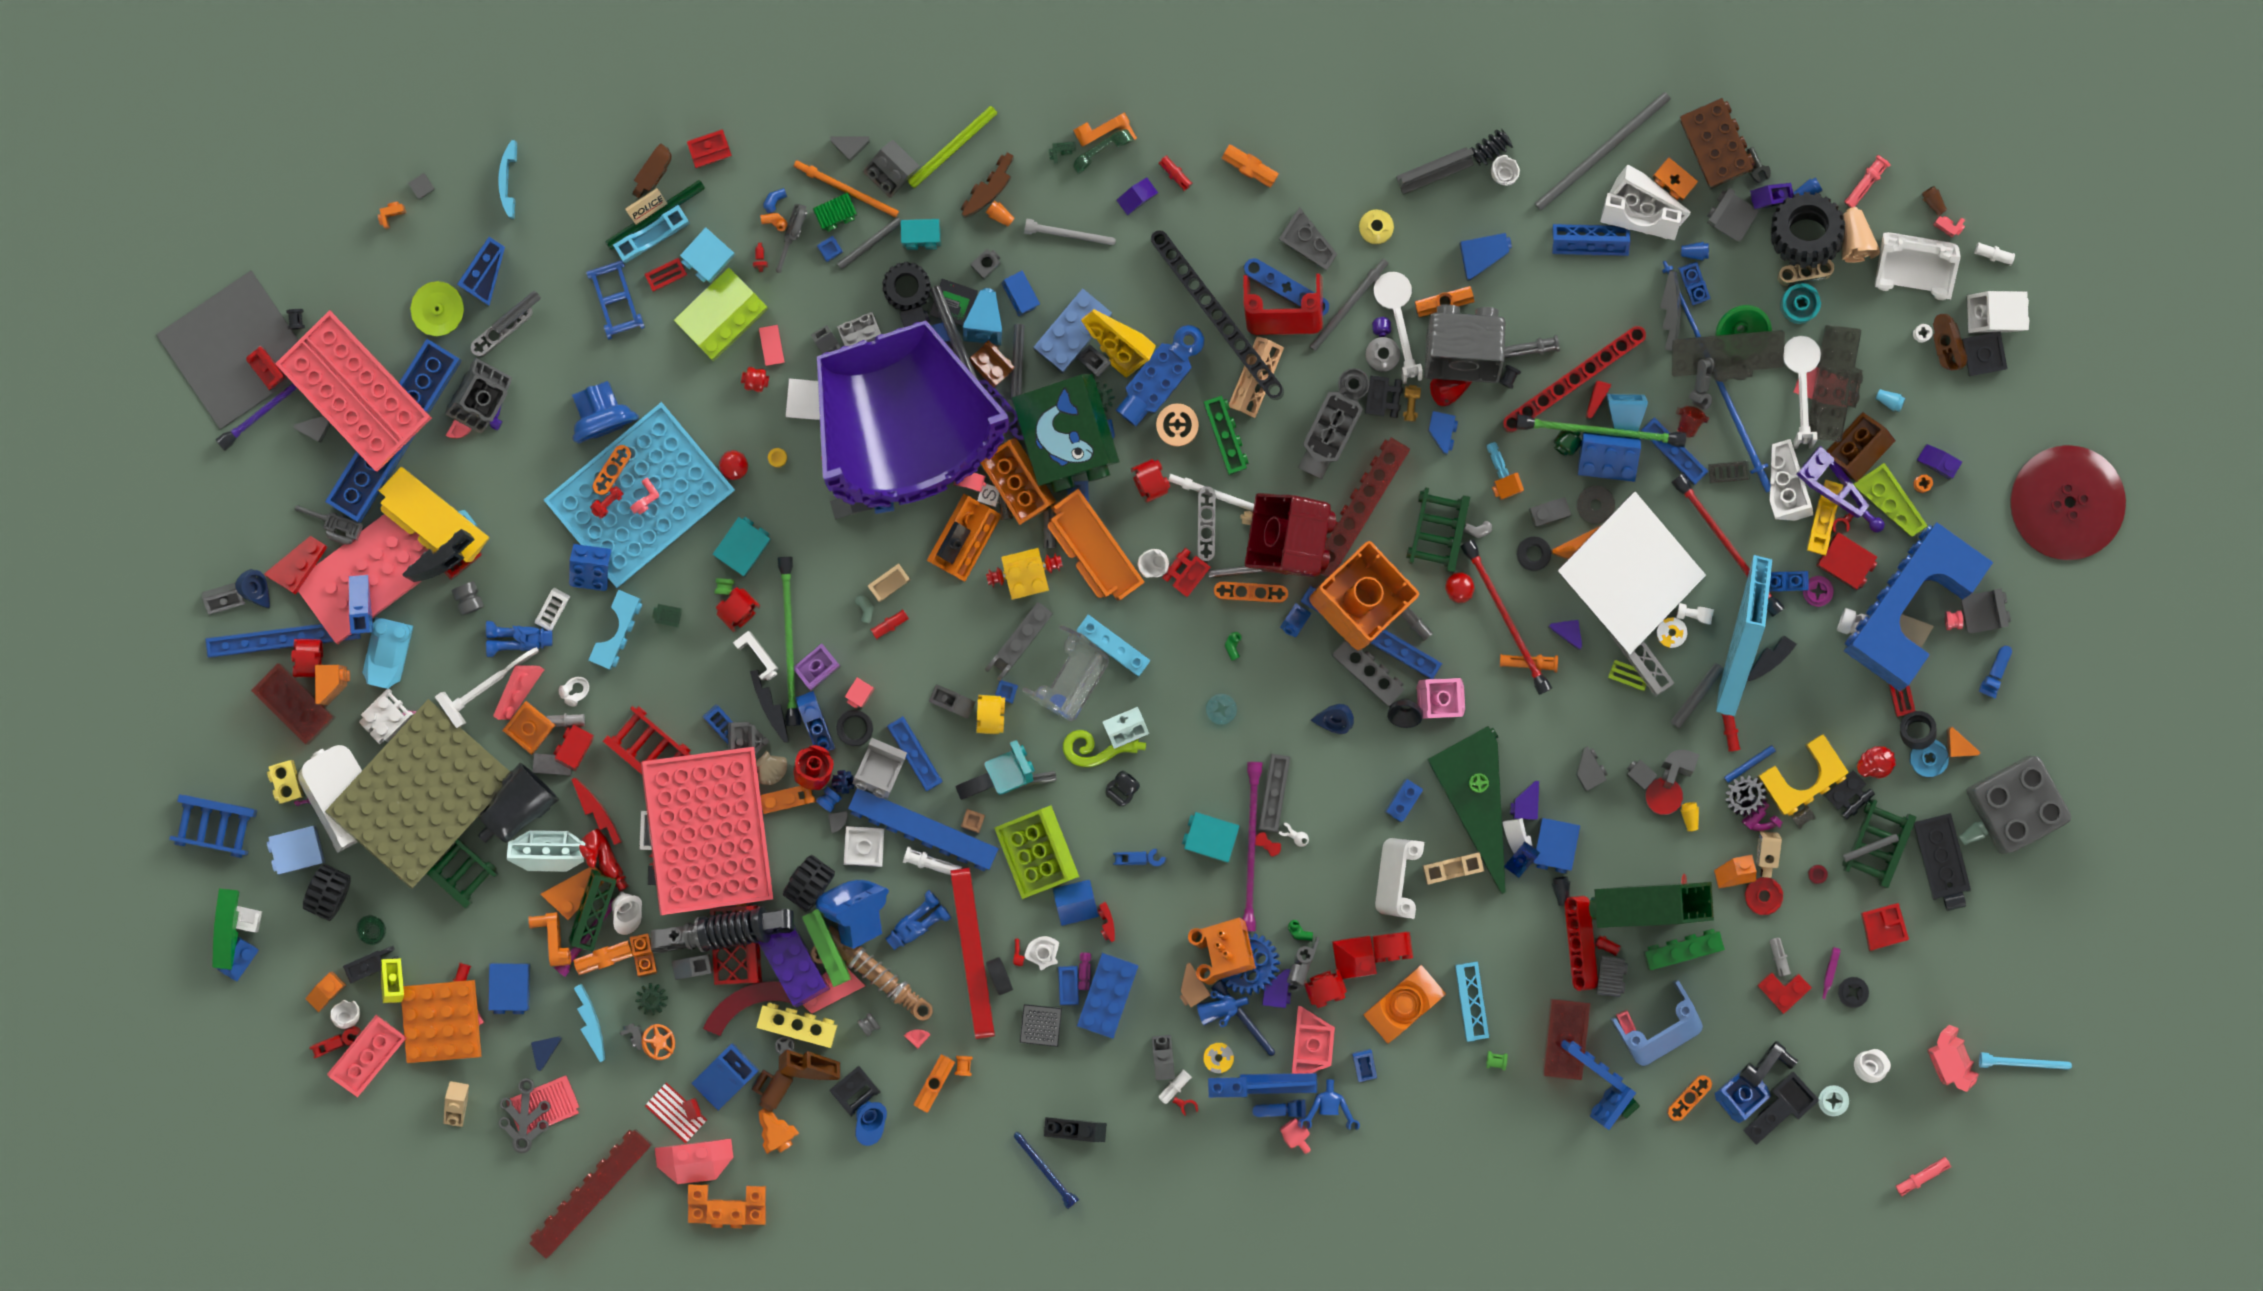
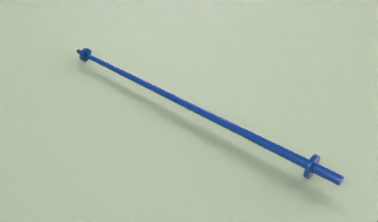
M1663 261L1665 269L1662 272L1669 275V271L1674 268L1673 266H1668L1666 261ZM1680 292L1681 305L1705 358H1711ZM1714 364L1712 374L1755 468L1750 473L1754 474L1757 472L1767 493L1771 489V484L1764 469L1769 466L1767 463L1761 464Z

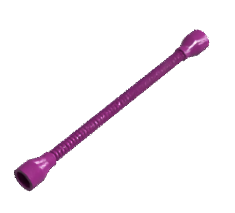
M1247 762L1251 799L1249 804L1250 826L1248 829L1249 848L1247 853L1248 875L1246 878L1247 902L1242 919L1246 922L1247 931H1256L1252 894L1254 891L1253 867H1255L1256 796L1259 778L1262 773V762Z

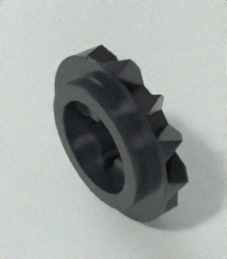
M1849 977L1844 979L1839 985L1838 995L1844 1005L1856 1008L1862 1006L1867 1001L1869 988L1864 980L1858 977ZM1848 986L1853 989L1860 987L1856 992L1858 999L1854 996H1848L1850 993Z

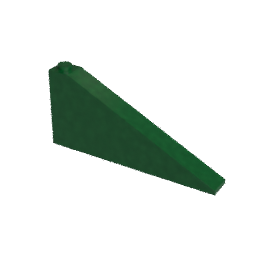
M1486 726L1428 758L1427 761L1476 850L1480 852L1481 859L1497 888L1503 894L1506 892L1498 742L1496 740L1499 737L1494 728L1490 729L1489 726ZM1474 774H1483L1488 778L1489 786L1484 792L1477 793L1470 789L1469 780Z

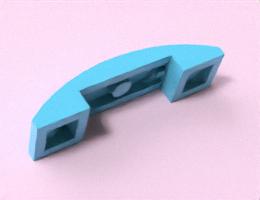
M511 140L501 160L498 182L502 205L508 217L515 219V199L508 197L509 162H517V142Z

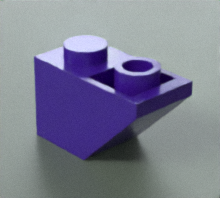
M1290 969L1283 970L1276 976L1277 979H1272V986L1265 985L1266 991L1263 994L1262 1005L1286 1008V1004H1290L1291 993L1288 992V985L1291 984L1287 982Z

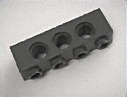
M1346 640L1332 654L1333 658L1388 707L1405 690L1402 687L1404 684L1397 677L1393 679L1388 675L1390 671L1384 665L1380 664L1378 666L1374 662L1375 657L1368 651L1364 653L1362 650L1354 649ZM1352 653L1360 655L1359 663L1354 664L1350 661ZM1366 666L1374 668L1375 673L1373 676L1365 675L1364 668ZM1380 679L1388 680L1389 686L1387 689H1381L1378 686Z

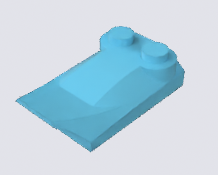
M375 617L373 632L371 633L362 672L365 676L366 684L389 689L392 685L401 681L414 626Z

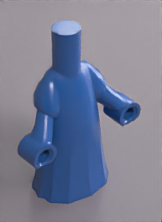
M1212 991L1210 993L1211 998H1219L1220 1000L1198 1003L1197 1010L1204 1026L1225 1016L1224 1019L1219 1021L1220 1027H1226L1229 1019L1237 1013L1238 1007L1249 1004V999L1246 996L1236 1000L1230 995L1224 996L1218 991Z

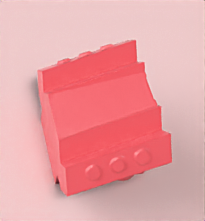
M1948 1025L1940 1033L1937 1041L1938 1045L1928 1049L1927 1052L1943 1085L1955 1082L1958 1089L1968 1092L1975 1085L1979 1074L1971 1071L1974 1061H1971L1964 1046L1965 1040L1956 1037L1959 1028Z

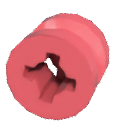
M1961 610L1955 613L1945 612L1946 630H1951L1952 628L1963 629V614Z

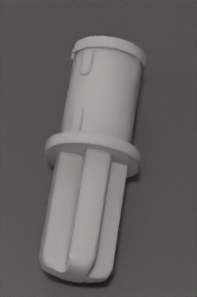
M564 713V715L546 717L556 725L555 727L564 726L568 728V726H573V724L575 726H585L584 714L567 715V713Z
M1781 938L1771 939L1770 944L1774 955L1772 959L1775 960L1779 977L1791 974L1786 959L1788 955L1784 952Z

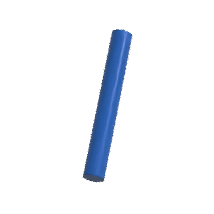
M1772 745L1726 775L1724 779L1727 783H1730L1776 752Z

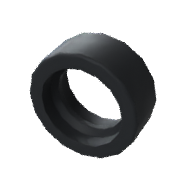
M847 711L838 719L836 726L837 735L846 745L861 746L872 736V721L862 711ZM851 717L861 718L866 724L865 734L859 739H850L844 733V723Z
M1923 711L1908 713L1900 723V737L1903 743L1912 749H1925L1933 744L1937 737L1934 718ZM1923 722L1929 726L1930 732L1922 739H1914L1908 735L1907 728L1911 723Z
M985 773L955 787L960 799L963 800L994 787L989 773Z
M997 957L986 962L998 995L1000 996L1012 991L1013 987L1001 958Z

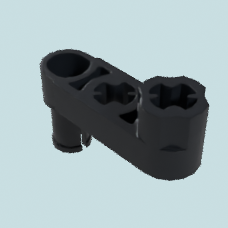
M1775 1041L1757 1066L1754 1067L1751 1063H1748L1740 1072L1739 1077L1752 1088H1756L1777 1059L1790 1070L1797 1064L1798 1059L1788 1053L1781 1043Z

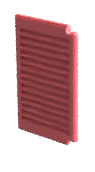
M567 1075L536 1087L530 1092L529 1114L542 1101H548L551 1108L549 1111L543 1112L528 1125L527 1134L535 1129L537 1123L541 1120L548 1121L550 1126L579 1113L576 1109L579 1107ZM522 1094L510 1098L512 1105L519 1113H521ZM542 1103L541 1108L547 1110L548 1105ZM514 1120V1122H515V1124H516V1126H517V1129H518V1131H519V1125H518V1123ZM541 1122L540 1128L543 1129L546 1127V1123Z

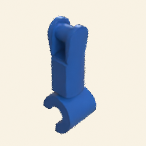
M2003 646L1999 649L1989 676L1981 683L1979 692L1996 699L1997 691L2001 684V681L1998 680H2001L2011 657V647Z
M1157 848L1151 850L1149 854L1146 851L1113 853L1115 855V863L1113 865H1147V862H1150L1153 866L1159 867L1165 864L1166 857H1161L1159 861H1155L1154 855L1157 854ZM1123 855H1128V862H1123Z
M1305 1099L1287 1102L1288 1106H1286V1103L1256 1105L1252 1112L1256 1117L1287 1116L1288 1113V1117L1306 1118Z

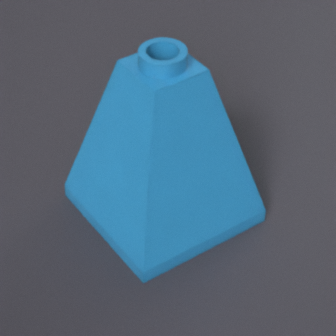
M984 288L980 290L965 320L963 341L985 344L989 340L992 344L1001 345L1002 326L996 292L993 289Z
M1606 394L1614 429L1639 431L1648 405L1645 395Z

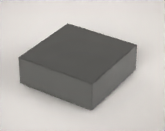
M425 173L408 183L419 200L435 190Z

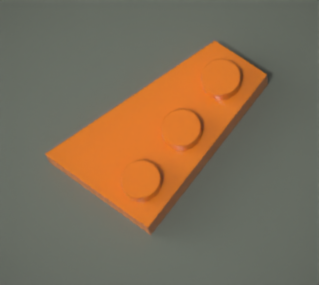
M596 866L594 868L589 867L540 895L569 920L579 909L591 870H597L601 875L603 873Z

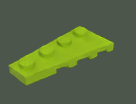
M1885 463L1853 484L1859 492L1910 537H1913L1927 527V524Z

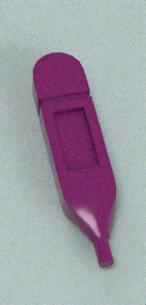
M1832 948L1823 982L1822 999L1826 998L1832 985L1841 951L1839 948Z

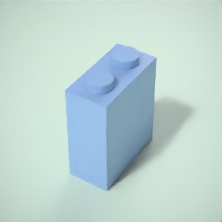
M316 826L268 837L267 847L269 853L272 852L274 860L271 862L274 872L277 871V874H284L325 863Z

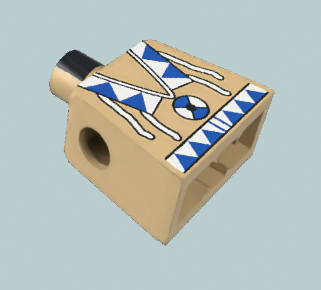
M1759 831L1756 862L1761 867V877L1771 878L1773 868H1778L1782 838L1777 832ZM1767 855H1771L1770 858L1765 859Z

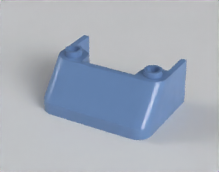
M1678 980L1673 981V984L1683 1001L1677 1004L1675 1009L1680 1021L1649 1040L1640 1031H1631L1625 1034L1617 1019L1614 1017L1610 1019L1633 1059L1639 1065L1645 1066L1697 1036L1702 1031L1703 1025L1698 1013Z

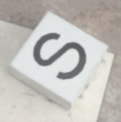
M986 484V486H983L977 501L996 507L1000 493L995 486Z

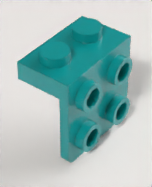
M1017 740L1010 742V752L985 762V768L999 795L1034 781L1032 772L1035 771L1031 761L1027 762L1025 758L1027 756L1026 750L1023 745L1019 746Z

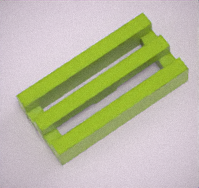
M1614 660L1608 678L1645 691L1646 684L1641 677L1619 670L1616 666L1618 665L1637 672L1635 668ZM1616 672L1643 682L1642 686L1616 677L1613 674Z

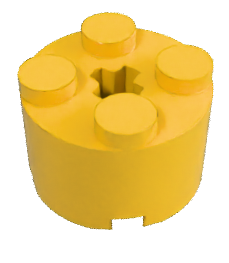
M978 695L976 733H1003L1004 716L1000 715H1004L1005 698H1001V696Z

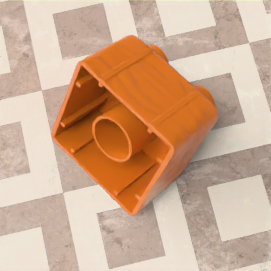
M1367 541L1310 595L1309 600L1354 649L1362 650L1418 598L1419 592L1371 541Z

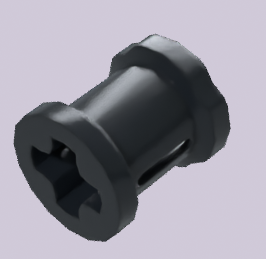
M303 309L286 310L289 316L288 330L305 329L302 321Z
M1506 364V370L1498 383L1513 389V383L1517 375L1521 374V371Z

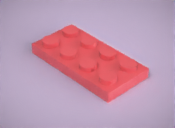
M375 1015L327 1075L358 1097L405 1041L406 1037L378 1015Z

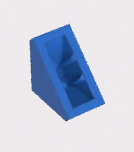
M1367 1049L1352 1053L1358 1082L1377 1078L1372 1050Z

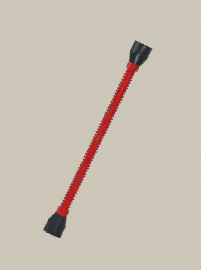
M1684 473L1671 483L1694 504V507L1697 508L1696 510L1700 512L1699 514L1703 516L1702 518L1706 520L1705 522L1709 524L1708 526L1712 528L1711 530H1713L1714 534H1716L1717 538H1719L1720 542H1722L1723 546L1734 557L1733 559L1737 561L1736 563L1740 565L1739 567L1743 569L1742 571L1748 577L1749 566H1747L1746 562H1744L1743 558H1741L1740 554L1728 538L1725 537V534L1720 531L1721 529L1717 527L1718 525H1716L1715 521H1713L1712 517H1710L1709 513H1707L1706 509H1704L1703 505L1694 495L1687 477ZM1769 592L1767 610L1774 617L1784 609V606Z
M1474 539L1464 543L1460 547L1465 556L1476 565V569L1480 576H1482L1481 578H1483L1482 580L1488 591H1490L1489 593H1491L1490 595L1499 613H1501L1506 626H1508L1507 628H1509L1513 639H1515L1514 641H1516L1515 643H1517L1521 654H1523L1522 656H1524L1523 658L1528 667H1530L1529 669H1531L1537 693L1541 695L1551 690V684L1541 674L1540 670L1538 671L1535 663H1533L1534 661H1532L1533 659L1525 643H1523L1517 628H1515L1516 626H1514L1510 615H1508L1509 613H1507L1508 611H1506L1503 602H1501L1502 600H1500L1501 598H1499L1500 596L1495 587H1493L1494 585H1492L1493 583L1488 574H1486L1487 572H1485L1486 570L1481 563L1478 546Z

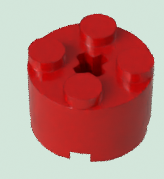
M1150 459L1131 468V473L1135 471L1136 474L1133 477L1140 495L1142 497L1146 496L1144 500L1146 503L1168 494V490L1171 487L1167 477L1163 478L1161 474L1163 469L1159 460L1154 461Z
M738 587L731 591L730 597L726 601H721L715 608L717 610L716 615L732 632L737 631L735 629L737 626L743 627L756 614L754 609L756 607L760 608V604L744 588L739 589Z
M294 639V650L291 653V660L295 662L293 677L315 678V665H323V642L321 640Z
M816 745L800 750L796 756L793 769L795 782L806 789L821 790L830 781L834 762L830 753L825 748Z
M1410 932L1373 936L1375 963L1386 962V958H1388V961L1400 960V956H1402V960L1413 958Z
M1335 969L1336 973L1331 974V971H1326L1310 978L1311 982L1309 983L1305 980L1304 987L1311 1005H1316L1317 1008L1327 1005V1001L1333 999L1339 1001L1345 998L1347 989L1339 969Z

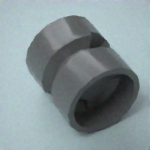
M474 581L451 590L454 599L459 601L457 606L461 616L484 607L481 597L476 595L478 589Z

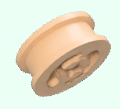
M1177 403L1165 407L1160 412L1156 427L1160 438L1165 443L1179 447L1193 441L1198 433L1199 422L1195 412L1190 407ZM1170 413H1174L1175 416L1170 419L1169 424H1175L1176 420H1179L1181 424H1186L1184 418L1180 416L1181 413H1185L1190 417L1192 427L1187 436H1180L1185 431L1186 426H1181L1179 430H1176L1174 426H1169L1171 432L1175 434L1174 437H1170L1165 433L1163 424L1165 418Z

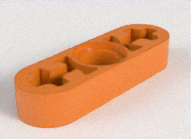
M617 446L593 483V490L597 494H608L629 462L632 453L627 446ZM626 449L627 457L621 458L619 462L623 464L620 467L612 459L615 458L617 460L619 458L618 451ZM609 465L617 466L618 471L613 476L607 473ZM603 474L606 477L613 479L611 483L608 480L605 483V486L607 487L606 490L602 489L601 491H598L599 487L597 486V484L603 483V481L605 480V478L602 477Z
M1705 1075L1696 1077L1669 1106L1668 1116L1674 1121L1682 1120L1711 1089V1079ZM1706 1079L1707 1088H1700L1699 1092H1701V1095L1698 1096L1697 1092L1691 1088L1694 1086L1697 1089L1700 1085L1698 1081ZM1689 1092L1695 1095V1101L1691 1104L1686 1103L1684 1100V1096ZM1681 1100L1688 1109L1685 1110L1683 1107L1680 1110L1681 1115L1673 1117L1672 1114L1674 1112L1672 1109H1678L1681 1106L1678 1102Z

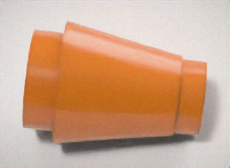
M995 200L985 212L989 218L1007 227L1014 220V217L1008 210Z

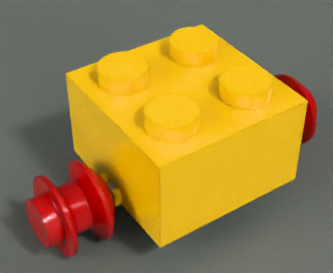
M1039 548L1001 557L1004 567L1003 574L1002 570L997 567L996 572H992L989 569L986 577L988 585L992 584L993 588L995 583H1000L1002 586L1004 578L1007 579L1011 599L1013 600L1049 591L1044 570L1047 568V571L1052 573V570L1057 568L1060 571L1059 568L1063 567L1061 557L1056 556V553L1052 558L1046 555L1045 563L1042 562Z

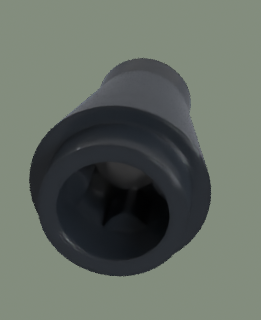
M1566 876L1553 878L1552 887L1559 906L1565 905V901L1569 898L1571 881H1568Z

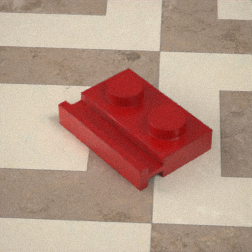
M723 129L687 141L696 169L732 157Z

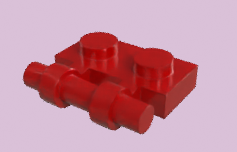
M1184 548L1181 553L1176 555V560L1168 567V571L1162 578L1168 582L1171 577H1174L1176 581L1172 586L1188 597L1211 567L1197 556L1192 561L1187 559L1191 551ZM1184 563L1187 567L1180 575L1176 571Z

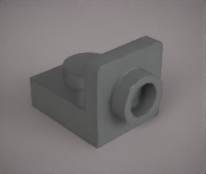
M633 1023L624 1026V1031H621L620 1035L632 1032L633 1036H630L633 1047H637V1050L643 1049V1033L640 1025L635 1027Z

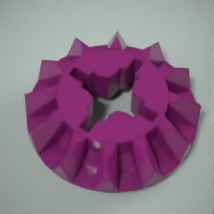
M1811 577L1809 579V590L1803 591L1804 599L1812 606H1824L1833 597V586L1825 577ZM1819 583L1820 590L1826 591V593L1819 594L1817 600L1816 593L1810 592V590L1816 589Z

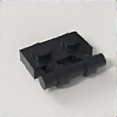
M1370 375L1365 414L1384 416L1385 409H1390V417L1397 418L1398 411L1401 409L1399 404L1400 395L1403 394L1402 380L1395 379L1394 386H1389V378ZM1388 392L1393 393L1392 403H1386Z
M1852 770L1846 775V779L1835 785L1825 797L1837 810L1842 806L1847 809L1842 814L1847 820L1852 815L1855 816L1858 813L1857 810L1864 804L1870 802V798L1875 793L1871 789L1864 793L1861 789L1866 783ZM1857 794L1859 799L1851 805L1849 800Z

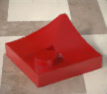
M1899 903L1861 913L1869 951L1909 940Z

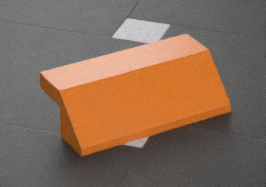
M963 494L927 561L965 582L1002 515L970 496ZM954 522H957L971 530L954 563L951 564L937 556V553Z

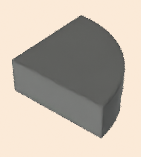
M848 811L828 814L831 833L839 831L845 825Z

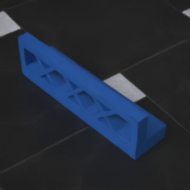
M1553 224L1552 254L1629 256L1630 230L1604 225ZM1557 231H1565L1567 234L1557 235ZM1578 232H1585L1586 235H1579V234H1577V233H1578ZM1598 232H1603V233H1605L1606 235H1604V236H1599V235H1597L1596 233H1598ZM1616 233H1625V236H1617Z

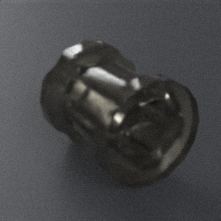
M1807 805L1798 813L1790 815L1799 829L1808 821L1816 819Z

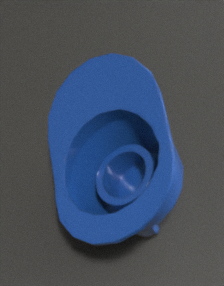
M867 1101L856 1112L855 1136L862 1145L870 1146L877 1143L883 1134L887 1110L882 1103Z

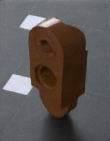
M662 143L656 147L634 179L638 184L632 194L638 199L646 190L650 191L653 187L655 188L667 172L666 168L672 160V154L669 148Z
M1939 314L1935 317L1933 323L1935 332L1933 337L1939 362L1947 370H1960L1966 365L1967 355L1957 323H1954L1950 315ZM1947 336H1949L1951 340L1949 345L1946 344Z

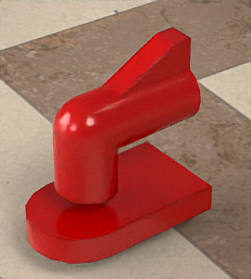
M758 243V246L755 248V259L764 260L765 250L762 247V243ZM756 261L753 262V267L759 268V272H763V268L768 267V262Z

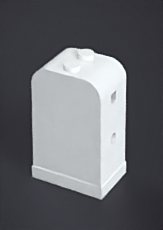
M342 745L333 746L326 751L320 749L315 752L311 759L303 765L298 774V781L332 840L337 853L358 841L329 817L325 811L362 772L351 751Z

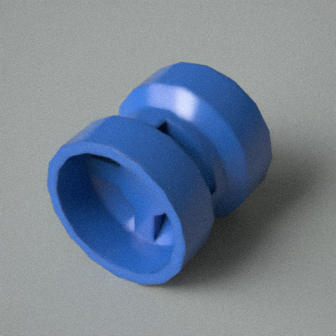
M827 786L824 790L825 795L818 797L816 802L831 813L834 805L840 802L842 797Z

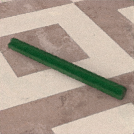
M700 180L696 181L667 200L668 204L638 224H630L606 240V245L610 250L614 249L613 245L628 235L646 228L667 211L677 205L680 206L704 190L705 186Z

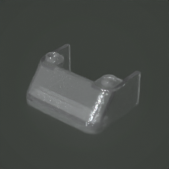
M1060 625L1059 628L1069 636L1064 643V651L1069 657L1050 688L1042 685L1036 692L1025 687L1022 691L1048 710L1068 721H1073L1078 717L1107 668L1109 657L1083 634Z

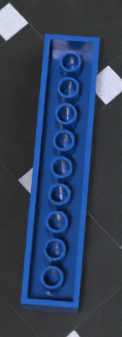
M426 339L399 383L429 414L462 360L429 339ZM416 434L378 472L356 451L325 502L361 523L379 495V490L391 476Z

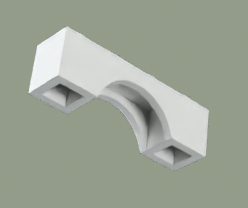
M1607 193L1600 222L1675 240L1682 211L1663 207L1653 214H1641L1634 211L1628 205L1626 197Z

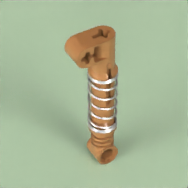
M832 925L829 927L842 959L846 961L848 967L855 968L854 972H860L862 978L866 977L871 981L870 985L875 984L879 987L878 991H884L887 994L886 997L891 996L890 1000L893 1003L903 1004L902 1007L906 1006L907 1011L910 1009V1013L917 1019L927 1020L932 1016V1005L922 997L919 999L920 995L916 996L915 991L912 993L908 982L904 981L898 984V975L894 976L890 972V968H884L882 962L878 963L874 960V955L869 956L866 953V949L862 946L852 949L841 944L839 931ZM814 946L811 951V957L814 962L823 964L821 958H817L818 953ZM921 1005L927 1006L929 1010L926 1016H921L918 1013V1008Z

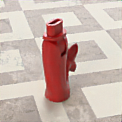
M597 828L584 836L582 841L585 843V846L579 845L581 855L586 859L587 865L594 868L598 856L599 866L603 875L616 879L615 885L619 891L628 888L629 885L625 881L627 877L623 876V870L618 864L604 834Z

